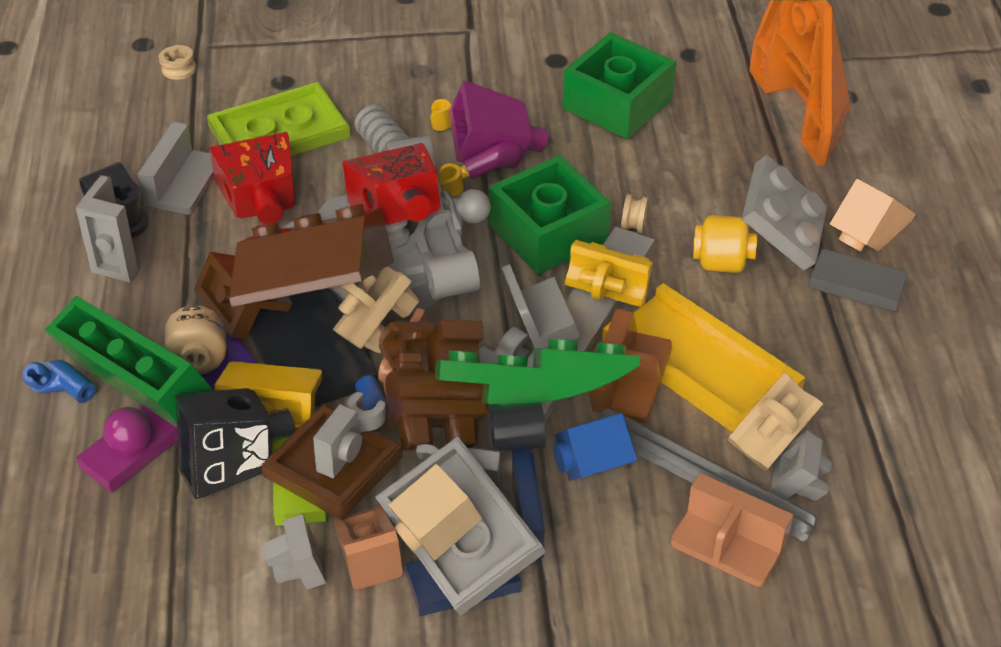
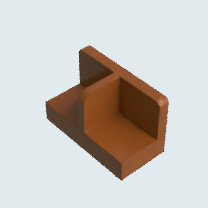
M616 309L603 343L626 345V355L640 356V366L615 381L588 391L592 411L602 413L605 408H612L637 422L645 423L649 419L672 351V341L637 333L634 312Z

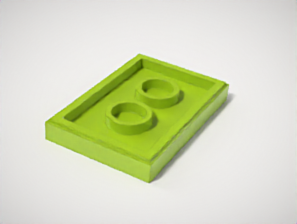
M319 82L207 115L208 126L220 145L288 132L291 156L351 138L350 126Z

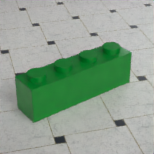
M77 295L44 329L75 363L176 428L175 395L214 391L192 364Z

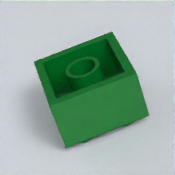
M609 32L564 69L562 108L628 140L672 100L676 61Z
M561 155L497 182L488 188V198L491 203L488 225L537 275L570 260L571 245L575 240L589 244L591 242L604 244L609 236L611 202Z

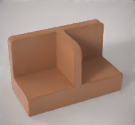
M699 473L691 486L688 511L671 536L670 545L754 586L763 587L787 546L794 514Z

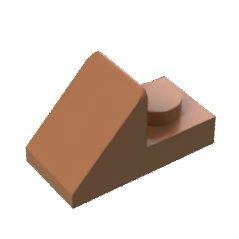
M382 506L347 515L343 520L339 518L333 519L337 539L345 557L352 587L355 590L390 581L403 575L396 530Z

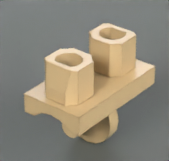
M387 266L376 272L374 276L371 275L363 281L357 282L356 285L353 283L340 285L339 287L348 295L338 307L344 315L333 330L360 349L364 346L380 353L379 338L381 332L385 329L380 323L388 312L392 310L395 314L404 318L410 315L419 303V299L408 287L412 281L401 272H396Z
M784 372L733 431L727 441L767 472L818 412L823 403L804 391Z

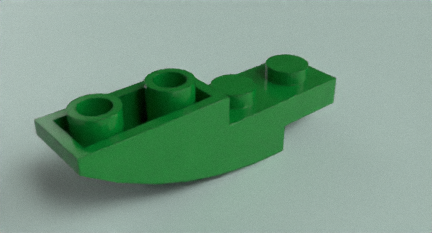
M549 339L548 348H534L533 367H527L528 357L498 355V364L478 363L479 353L449 351L448 360H436L435 379L482 383V403L515 405L543 403L576 396L615 381L639 367L640 356L626 355V345L597 343L596 352L577 351L578 341Z

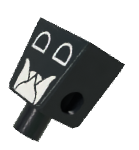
M249 388L175 395L179 471L195 500L261 475V464L271 456L270 442L289 438L295 432L294 421L289 409L284 408L268 412L255 391Z

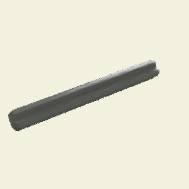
M605 408L597 420L620 414V412L612 408ZM623 414L636 454L692 484L699 473H702L794 514L789 535L801 542H806L813 534L818 519L815 514Z

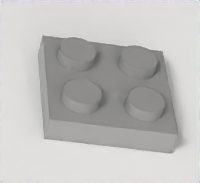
M766 155L754 165L742 220L804 271L817 262L827 205L823 203L816 193L810 192L796 180L786 167L780 166L771 157Z

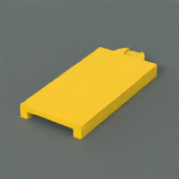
M664 283L656 288L655 296L634 312L637 333L672 341V351L661 383L732 433L784 372L802 389L804 387L806 377ZM610 323L603 328V342L605 340Z

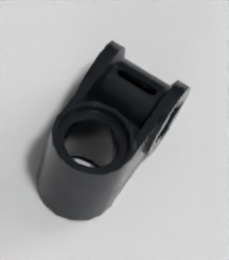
M121 162L113 163L79 178L80 188L85 196L101 175L110 177L116 204L125 206L131 237L138 236L145 231L148 226V219L146 213L139 206L140 189L131 179Z

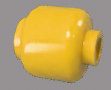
M709 215L704 219L703 225H696L693 259H699L701 267L706 271L740 273L745 268L746 259L755 260L757 233H749V225L742 220V217Z

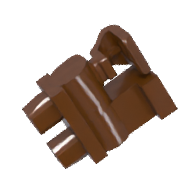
M440 320L436 325L428 322H390L381 332L379 349L388 360L390 367L396 369L391 371L385 380L386 399L390 410L387 413L388 427H398L404 451H416L417 446L423 444L433 445L432 427H444L446 445L456 437L460 438L466 448H472L477 444V422L487 415L486 404L482 403L483 384L436 380L435 367L436 360H448L449 351L479 353V343L483 340L482 321ZM425 340L429 371L422 369L423 356L421 353H418Z

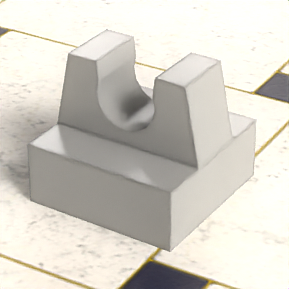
M808 430L793 440L775 461L770 490L784 499H788L796 493L817 501L829 492V485L819 478L831 471L832 462L821 453L823 440Z
M304 515L284 520L286 533L262 544L265 561L268 566L273 567L277 583L301 578L306 590L326 584L318 545Z

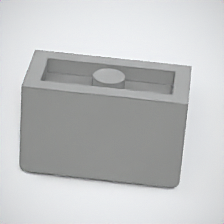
M172 121L139 171L138 178L144 206L187 215L192 214L212 182L214 175L210 153L192 150L188 124Z
M101 175L75 207L92 273L130 283L139 270L125 206L116 204L111 178Z
M510 264L501 267L534 348H548L549 339L574 341L581 338L555 277L521 290Z

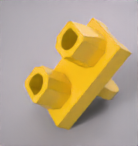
M579 240L574 241L571 245V259L565 285L590 292L591 298L594 300L602 301L607 297L642 307L645 303L653 265L649 258L607 249V246L594 242L589 244Z

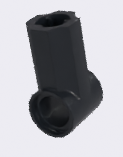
M541 402L490 407V424L494 452L545 448V422Z

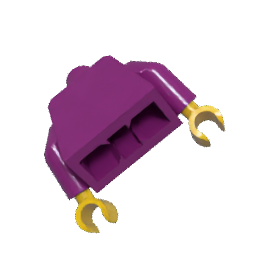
M463 80L453 103L450 104L445 99H438L431 106L430 120L432 128L436 131H443L451 127L457 162L464 163L461 167L452 163L444 164L439 170L438 176L443 191H447L452 197L458 196L463 192V179L469 176L475 179L497 168H515L519 165L527 149L541 153L546 147L548 131L547 129L529 124L526 105L521 100L493 91L490 88Z

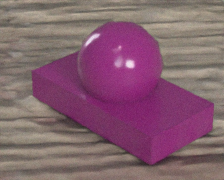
M144 406L139 409L123 407L114 410L104 422L103 437L76 457L78 466L112 493L178 441L177 428Z

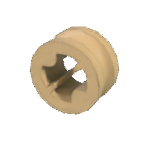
M170 46L162 50L158 56L159 62L162 65V74L169 79H185L196 71L193 51L188 46Z
M632 194L626 195L621 228L626 230L633 228L638 234L643 235L649 197L643 196L642 199L635 200Z

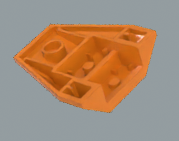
M770 0L753 41L749 72L765 94L794 88L807 105L800 142L817 166L826 165L844 131L846 116L850 111V99L832 6L827 0Z

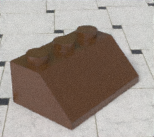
M356 204L335 210L337 217L322 220L320 213H314L293 219L294 226L280 229L279 222L267 223L251 228L253 236L238 242L236 246L229 295L231 306L234 307L360 282L394 263L381 208L364 211L363 204Z

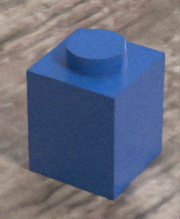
M623 413L569 428L555 434L557 441L553 445L555 461L559 470L562 473H567L569 481L637 461Z

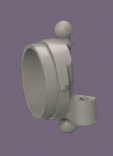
M428 135L385 142V151L423 143L435 165L433 146ZM438 180L441 209L437 213L429 214L421 221L409 219L405 227L413 230L414 233L410 235L409 240L405 244L391 248L394 263L388 265V267L396 272H401L412 281L408 287L419 299V303L410 314H414L416 308L423 310L429 308L442 298L480 290V277L473 251L468 250L462 244V220L467 223L478 224L489 216L491 203L484 192L469 189L463 192L459 198L454 199L447 191H442ZM347 195L330 198L318 211L321 214L322 220L337 217L335 210L351 206L348 203ZM294 222L288 223L284 228L293 227ZM339 286L328 288L333 298L340 304L348 295ZM390 310L385 317L399 316Z

